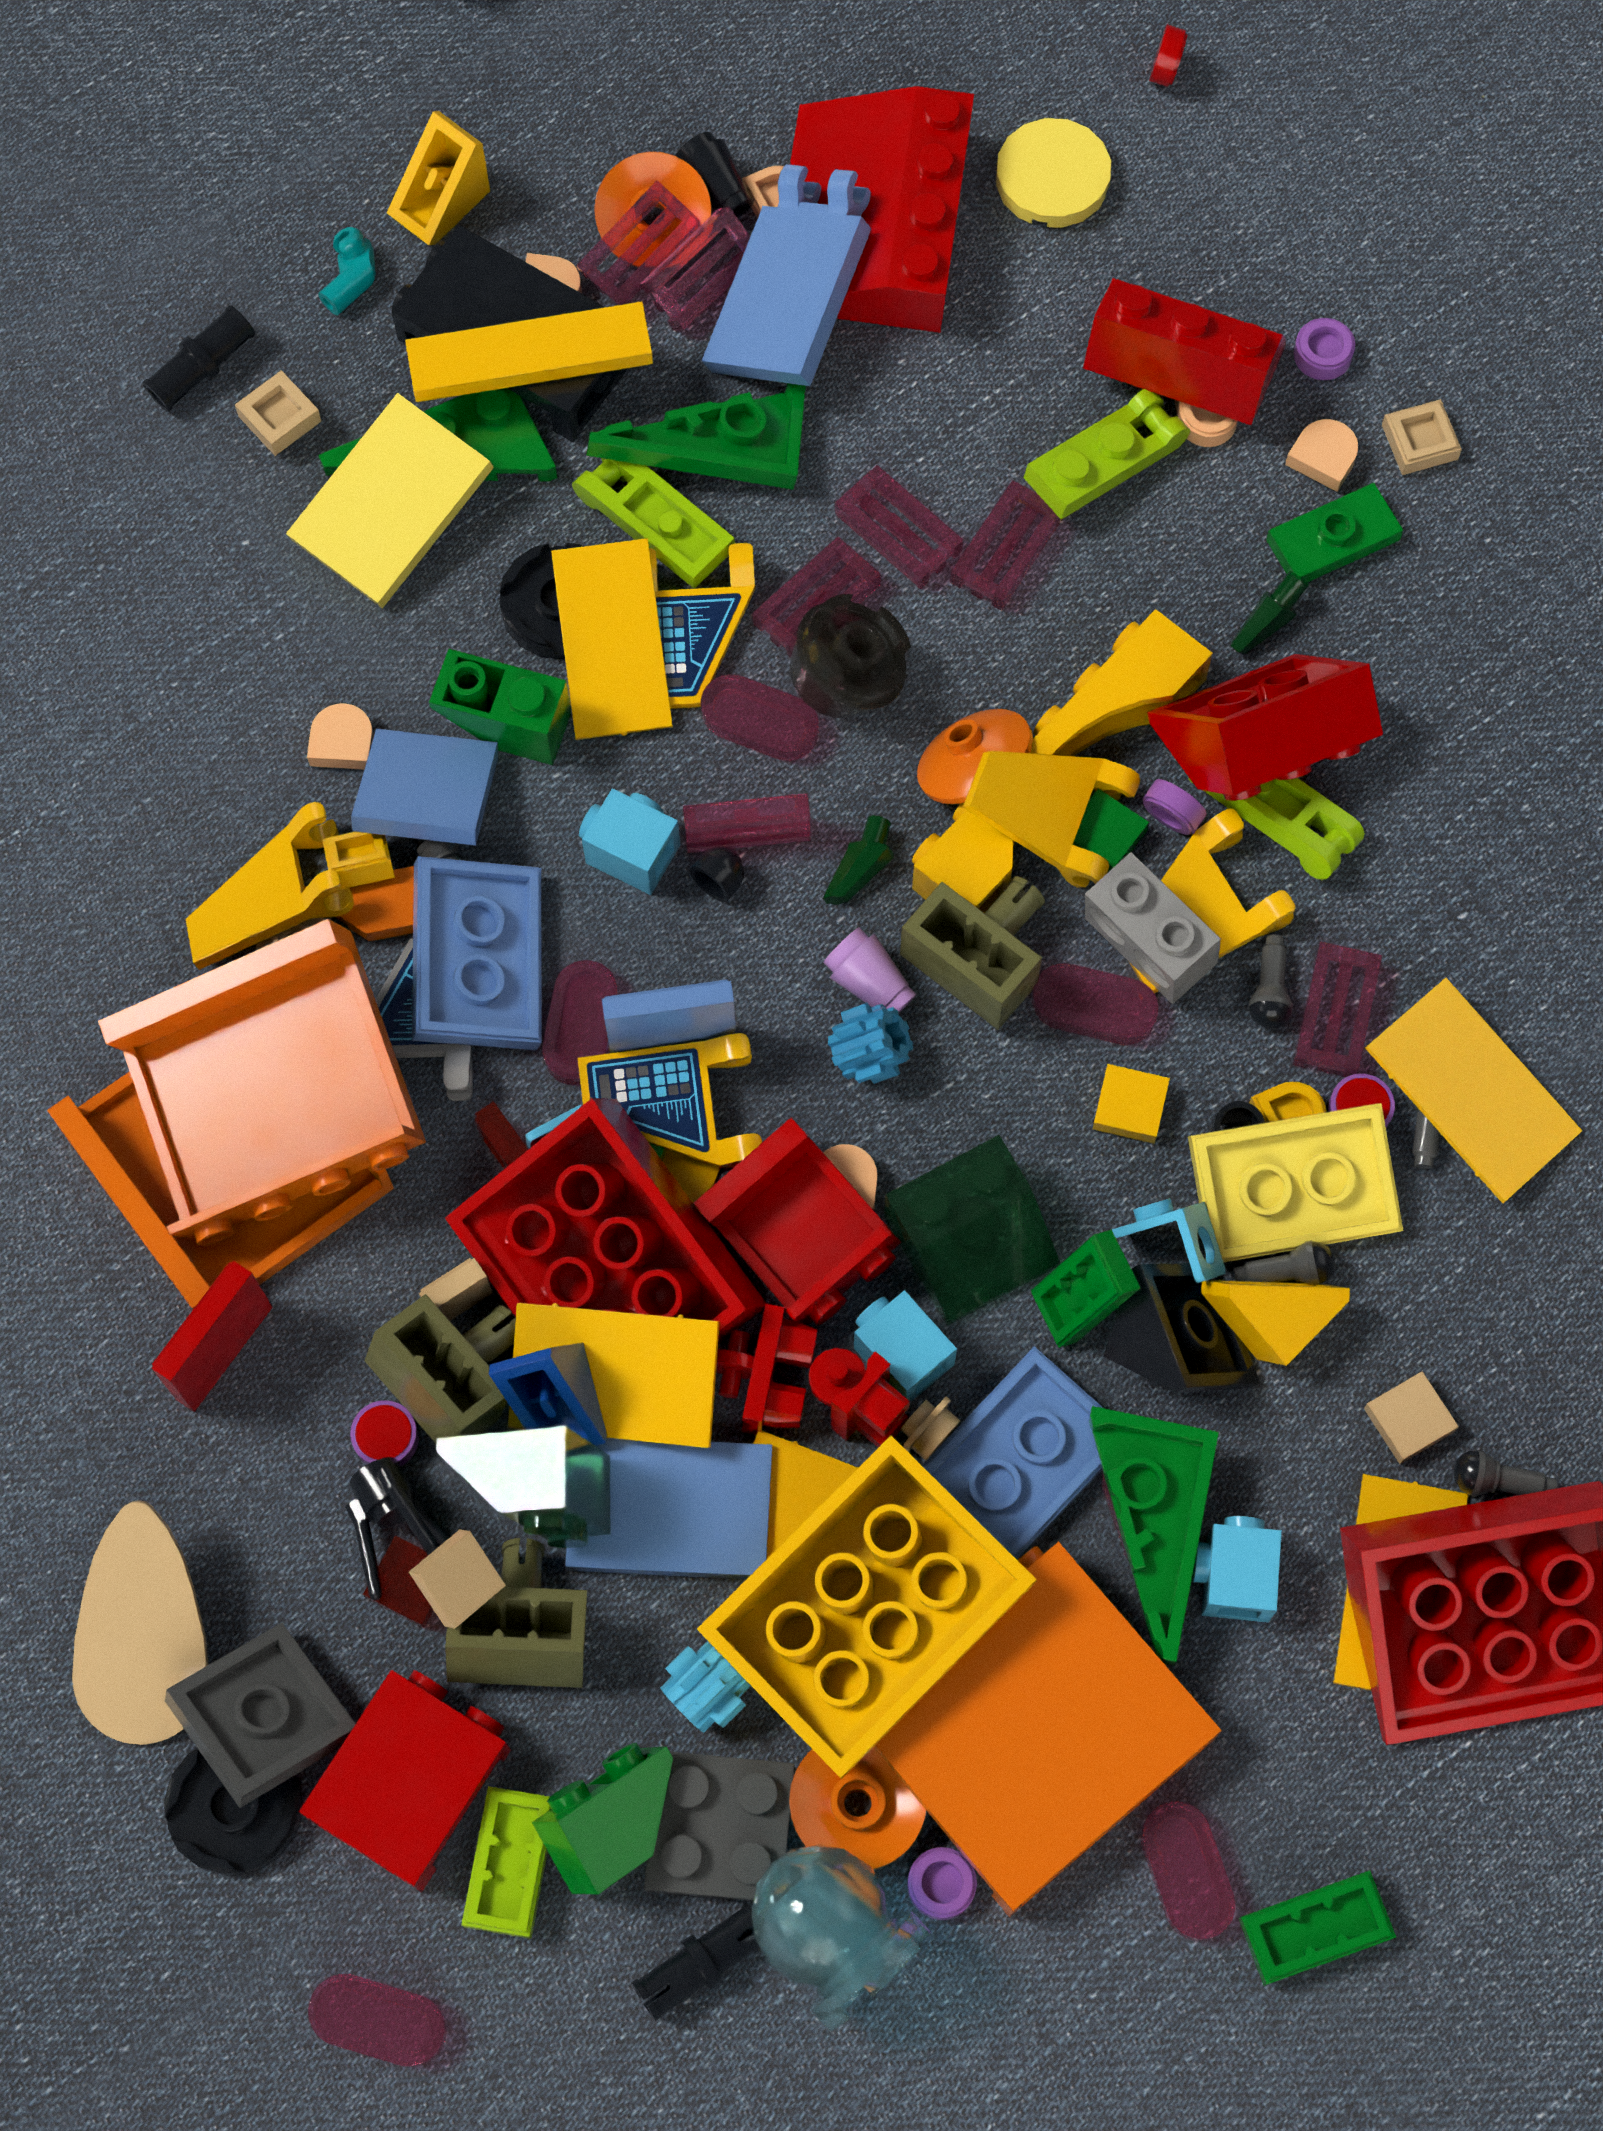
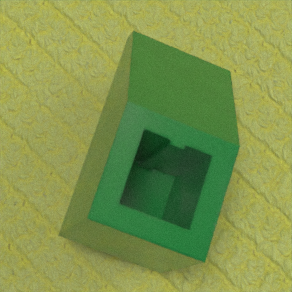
M452 649L447 651L429 700L431 709L477 739L498 742V751L549 765L554 764L572 713L566 680Z
M632 1743L619 1749L601 1763L605 1770L603 1774L587 1785L583 1780H578L554 1793L547 1800L551 1809L532 1822L571 1894H600L653 1856L673 1757L667 1746L640 1748L637 1743Z

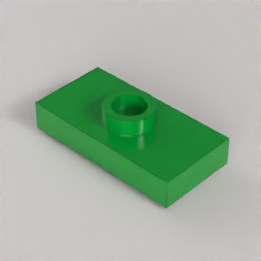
M1371 483L1268 530L1266 541L1285 573L1288 574L1289 571H1292L1308 583L1400 541L1404 530L1375 483Z
M1111 1229L1090 1237L1036 1285L1031 1292L1056 1345L1061 1348L1077 1343L1136 1293L1140 1286Z
M1370 1870L1239 1918L1264 1986L1396 1938Z

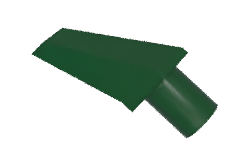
M1289 571L1273 593L1266 590L1231 642V647L1238 653L1246 654L1290 622L1296 616L1292 607L1309 584L1294 572Z
M876 815L867 817L861 841L849 843L848 849L822 898L826 904L838 905L847 903L894 858V853L886 845L891 827V822L888 819Z

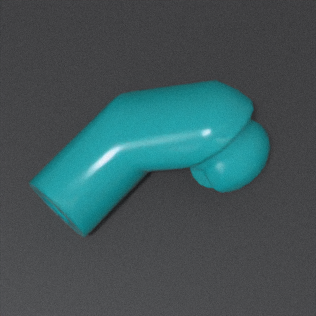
M355 227L344 228L335 235L333 248L339 253V275L318 293L324 306L337 316L373 284L376 277L375 254L372 243L369 239L364 238L362 232Z

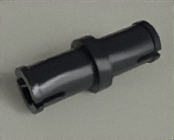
M229 305L225 312L194 339L187 336L178 345L181 351L149 379L142 382L145 390L162 409L167 412L171 411L173 406L204 378L211 381L220 372L218 366L248 339L255 336V331L251 324L235 307Z
M748 1903L741 1906L739 1911L698 1939L691 1934L681 1941L683 1948L681 1951L639 1980L635 1979L631 1982L638 1997L643 2000L666 1985L665 1989L643 2003L655 2021L704 1985L712 1989L723 1981L720 1974L762 1945H767L771 1942L764 1926L760 1927L759 1924L737 1938L740 1933L760 1921Z

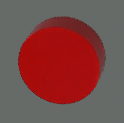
M1166 25L1149 82L1166 87L1173 84L1188 36L1186 30Z

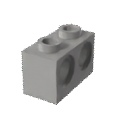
M1132 852L1085 893V919L1172 1004L1218 964L1221 938Z

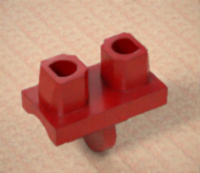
M765 1303L755 1357L747 1354L750 1334L744 1331L732 1330L727 1350L718 1349L716 1373L722 1375L718 1392L720 1396L732 1399L738 1398L741 1379H750L742 1421H744L743 1433L757 1435V1432H762L763 1425L775 1428L800 1427L806 1389L774 1383L772 1380L776 1362L810 1369L818 1329L784 1319L785 1307Z
M840 1348L826 1350L813 1361L809 1372V1384L815 1397L825 1405L831 1406V1429L847 1441L855 1430H858L879 1448L890 1436L895 1438L901 1431L900 1429L908 1420L905 1412L910 1406V1401L889 1384L891 1364L876 1351L867 1360V1369L865 1370L864 1363L855 1353Z

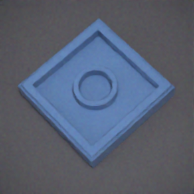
M376 728L351 815L352 831L476 846L498 761V742Z
M727 979L605 996L602 999L610 1053L699 1042L736 1033L731 981Z

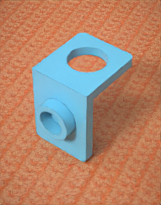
M1170 1198L1133 1209L1136 1222L1112 1229L1115 1237L1119 1238L1177 1221L1195 1281L1197 1283L1207 1281L1226 1272L1205 1201L1178 1210H1174ZM1197 1233L1203 1242L1206 1260L1200 1251Z

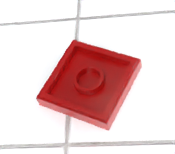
M234 1260L232 1263L229 1262L152 1363V1370L173 1397L193 1412L196 1411L273 1308L253 1273Z

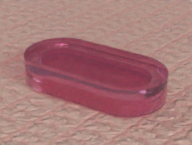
M735 674L717 677L706 686L702 693L701 713L703 722L713 734L785 761L797 760L806 756L817 743L819 735L818 716L814 708L807 701Z
M591 960L574 962L565 967L555 981L542 1052L548 1072L557 1081L566 1085H581L577 1058L608 1054L609 1051L602 999L605 996L618 995V990L612 972L599 962Z
M1059 963L1046 968L1039 975L1038 982L1034 985L1032 996L1034 1011L1043 1023L1055 1029L1116 1044L1131 1045L1148 1037L1157 1020L1158 1002L1155 994L1146 984L1136 979L1074 964Z
M1173 1801L1158 1806L1150 1813L1143 1824L1141 1846L1165 1916L1173 1930L1182 1937L1193 1941L1210 1940L1218 1936L1229 1926L1235 1912L1234 1894L1211 1828L1205 1816L1196 1807L1188 1803Z
M338 1974L327 1978L318 1985L309 2002V2021L312 2029L320 2039L331 2045L399 2066L419 2067L429 2063L439 2054L446 2040V2020L442 2011L434 2002L424 1996L359 1976Z

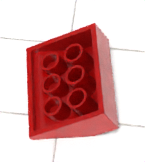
M914 86L799 105L790 165L806 166L809 171L805 182H815L821 185V194L817 203L828 204L827 187L829 178L835 169L856 171L858 178L854 186L869 188L871 191L869 204L861 214L870 226L871 231L837 319L941 333L974 94Z
M591 1098L445 1217L515 1317L517 1303L551 1306L553 1303H557L561 1307L678 1317L681 1314L684 1318L720 1321L719 1344L730 1336L732 1330H737L765 1308V1300L617 1099Z
M1600 1481L1340 1528L1349 1597L1380 1731L1386 1745L1603 1705V1483Z

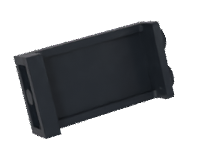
M458 225L446 241H440L432 248L424 270L412 285L406 284L401 288L394 299L391 312L397 339L406 345V339L580 312L604 308L605 306ZM628 368L509 387L507 389L551 413L553 431L574 442Z

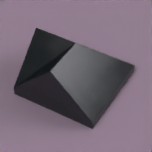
M1190 1263L1139 1264L1132 1268L1140 1289L1118 1307L1103 1357L1176 1393L1244 1389L1260 1384L1247 1347L1202 1295V1282L1197 1283L1195 1281ZM1218 1276L1210 1280H1221V1278Z

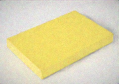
M397 393L286 534L293 542L383 609L494 467L487 458Z
M1382 1103L1188 1136L1199 1203L1205 1201L1223 1263L1295 1250L1299 1245L1309 1240L1326 1245L1403 1231Z

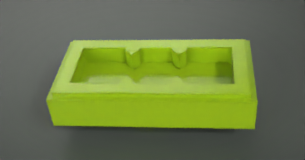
M488 1786L461 1924L464 1928L532 1939L548 1853L532 1822L551 1809L547 1802L550 1798L549 1796Z

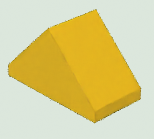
M433 111L388 208L387 214L427 245H436L490 192L483 143L440 111Z
M1207 1280L1201 1283L1202 1295L1257 1360L1285 1366L1349 1302L1350 1288L1327 1284L1314 1286L1290 1282Z

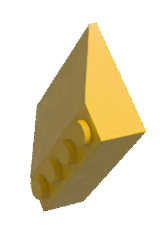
M890 1436L697 1630L842 1779L1037 1582V1579L906 1449Z

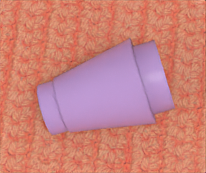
M860 927L851 932L823 962L833 972L830 979L863 1002H867L871 1007L883 1004L884 1007L886 1006V1009L894 1007L898 1010L899 1014L917 995L908 986V982L877 936L873 934L868 937Z

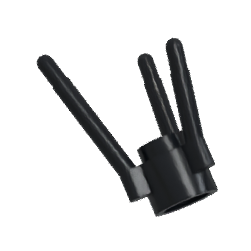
M393 1457L373 1461L362 1467L352 1476L350 1486L356 1499L345 1507L355 1526L364 1576L366 1577L369 1596L372 1600L381 1599L383 1592L369 1522L376 1521L380 1528H388L405 1520L427 1555L431 1554L450 1538V1535L421 1499L413 1481L407 1480L398 1460Z

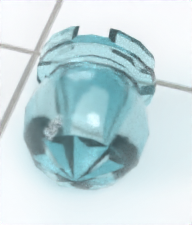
M819 1844L794 1848L773 1861L757 1884L753 1899V1936L768 1965L791 1982L818 1986L816 1993L819 1996L809 2010L828 2031H833L850 2018L846 2008L864 1990L874 1997L919 1951L921 1947L917 1943L922 1942L931 1934V1931L912 1911L905 1913L898 1919L896 1917H889L886 1890L872 1867L845 1849Z

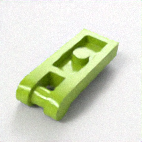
M1143 389L1124 407L1028 463L1023 478L1062 520L1178 449L1188 438L1190 429L1178 416L1170 417L1162 408L1164 401L1157 393ZM1144 424L1153 433L1145 439L1136 430Z
M601 458L602 463L593 472L586 470L572 482L576 495L587 506L594 510L598 509L634 540L648 538L649 548L656 551V558L693 589L729 556V546L735 543V538L646 465ZM617 481L627 482L628 484L619 493L611 488Z
M1299 778L1289 780L1274 779L1262 784V791L1258 795L1236 801L1226 800L1224 794L1203 790L1227 808L1237 811L1241 818L1297 856L1303 869L1316 879H1327L1341 864L1340 855L1342 853H1351L1364 839V829L1356 818ZM1313 825L1323 832L1324 837H1321L1309 827Z

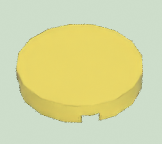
M1044 118L1022 125L1009 135L998 153L996 187L1000 197L1008 209L1019 219L1032 224L1034 219L1039 222H1047V227H1067L1086 220L1100 209L1106 198V192L1110 186L1111 159L1104 142L1088 127L1068 119Z

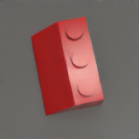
M1113 278L1094 316L1083 369L1252 425L1287 341L1284 335L1259 327L1256 324L1247 323L1202 308L1199 305L1187 303L1148 290L1142 286Z
M1293 654L1147 712L1150 725L1196 788L1224 794V798L1229 801L1243 800L1256 796L1262 791V784L1274 779L1289 780L1307 775L1312 770L1311 764L1320 760H1336L1353 756L1361 751L1360 744L1383 735L1369 663Z

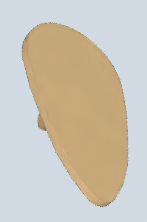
M137 1500L129 1502L119 1511L106 1529L93 1556L83 1592L75 1634L72 1681L77 1703L87 1720L96 1729L117 1741L143 1745L166 1740L184 1729L165 1702L166 1689L208 1666V1656L202 1618L184 1554L171 1529L155 1508L145 1501Z

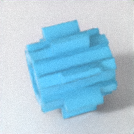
M709 1641L697 1652L687 1646L665 1668L671 1674V1677L660 1689L676 1708L703 1733L714 1722L724 1728L746 1706L739 1697L751 1685Z

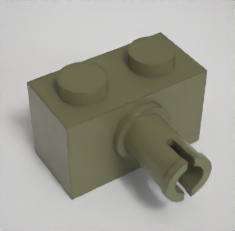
M1015 876L1009 882L1010 885L983 913L945 883L941 882L902 926L900 955L999 1030L1038 984L1042 957L1014 936L1035 911L1044 905L1045 899L1034 885L1027 892H1024L1023 888L1027 885L1028 881L1022 877Z
M425 1294L374 1332L364 1361L399 1402L411 1413L413 1418L445 1455L451 1458L499 1421L507 1404L506 1399L489 1375L490 1367L488 1364L514 1345L516 1318L506 1325L504 1320L511 1316L512 1312L499 1305L492 1310L490 1315L461 1335Z
M520 1538L507 1540L503 1543L501 1550L503 1555L501 1579L506 1586L455 1629L447 1627L445 1644L447 1682L583 1688L587 1590L541 1588L542 1563L545 1555L544 1545L539 1541L527 1538L525 1563L520 1564Z

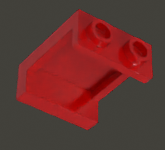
M792 1117L693 1203L709 1223L723 1234L786 1308L788 1315L796 1323L799 1322L808 1325L811 1321H814L816 1325H821L833 1317L847 1301L842 1294L860 1278L870 1282L882 1274L896 1258L892 1250L901 1243L892 1230Z
M391 1670L299 1812L317 1826L422 1893L437 1870L433 1866L434 1861L499 1760L504 1762L511 1749L504 1740L499 1738L505 1727L489 1715L473 1706H470L466 1714L463 1715L442 1702L448 1691L432 1679L414 1670L407 1680Z

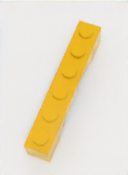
M1156 609L1141 625L1135 621L1131 622L1116 639L1112 647L1114 653L1101 667L1097 663H1093L1082 673L1073 688L1075 695L1062 709L1057 705H1053L1040 718L1033 730L1035 737L1033 738L1030 753L1075 756L1105 737L1137 726L1150 724L1148 711L1192 695L1206 681L1213 653ZM964 803L959 804L952 818L955 822L941 837L936 833L931 834L915 852L912 858V863H914L912 889L926 900L938 885L943 882L985 913L1010 885L1015 841L964 809Z

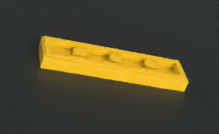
M643 302L405 340L416 402L653 364Z

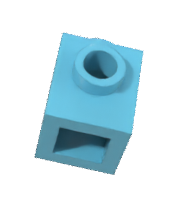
M613 788L602 806L598 804L591 806L579 830L586 864L649 895L653 893L681 845L678 820L664 814L663 809L647 796L632 793L629 797Z
M905 1290L891 1302L885 1296L877 1299L859 1315L855 1322L860 1328L854 1332V1349L866 1363L875 1351L891 1364L889 1384L910 1402L955 1365L957 1348Z
M1229 1516L1224 1519V1525L1214 1524L1207 1535L1206 1543L1198 1542L1192 1575L1193 1582L1204 1583L1202 1616L1267 1623L1271 1620L1277 1611L1282 1530L1264 1529V1520L1248 1516Z

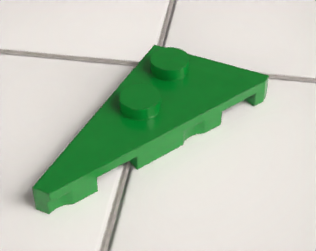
M787 383L784 393L754 400L751 393L748 392L732 396L728 401L722 403L710 401L665 412L664 421L634 428L630 420L611 424L604 430L590 432L586 456L794 490L798 476L806 386Z
M503 388L461 395L423 411L492 463L494 468L484 481H498V474H537L538 481L546 482L557 479L556 466L522 399L513 391ZM362 437L318 455L326 476L333 475Z
M1092 1406L1089 1418L1090 1428L1155 1654L1164 1664L1175 1666L1219 1432Z

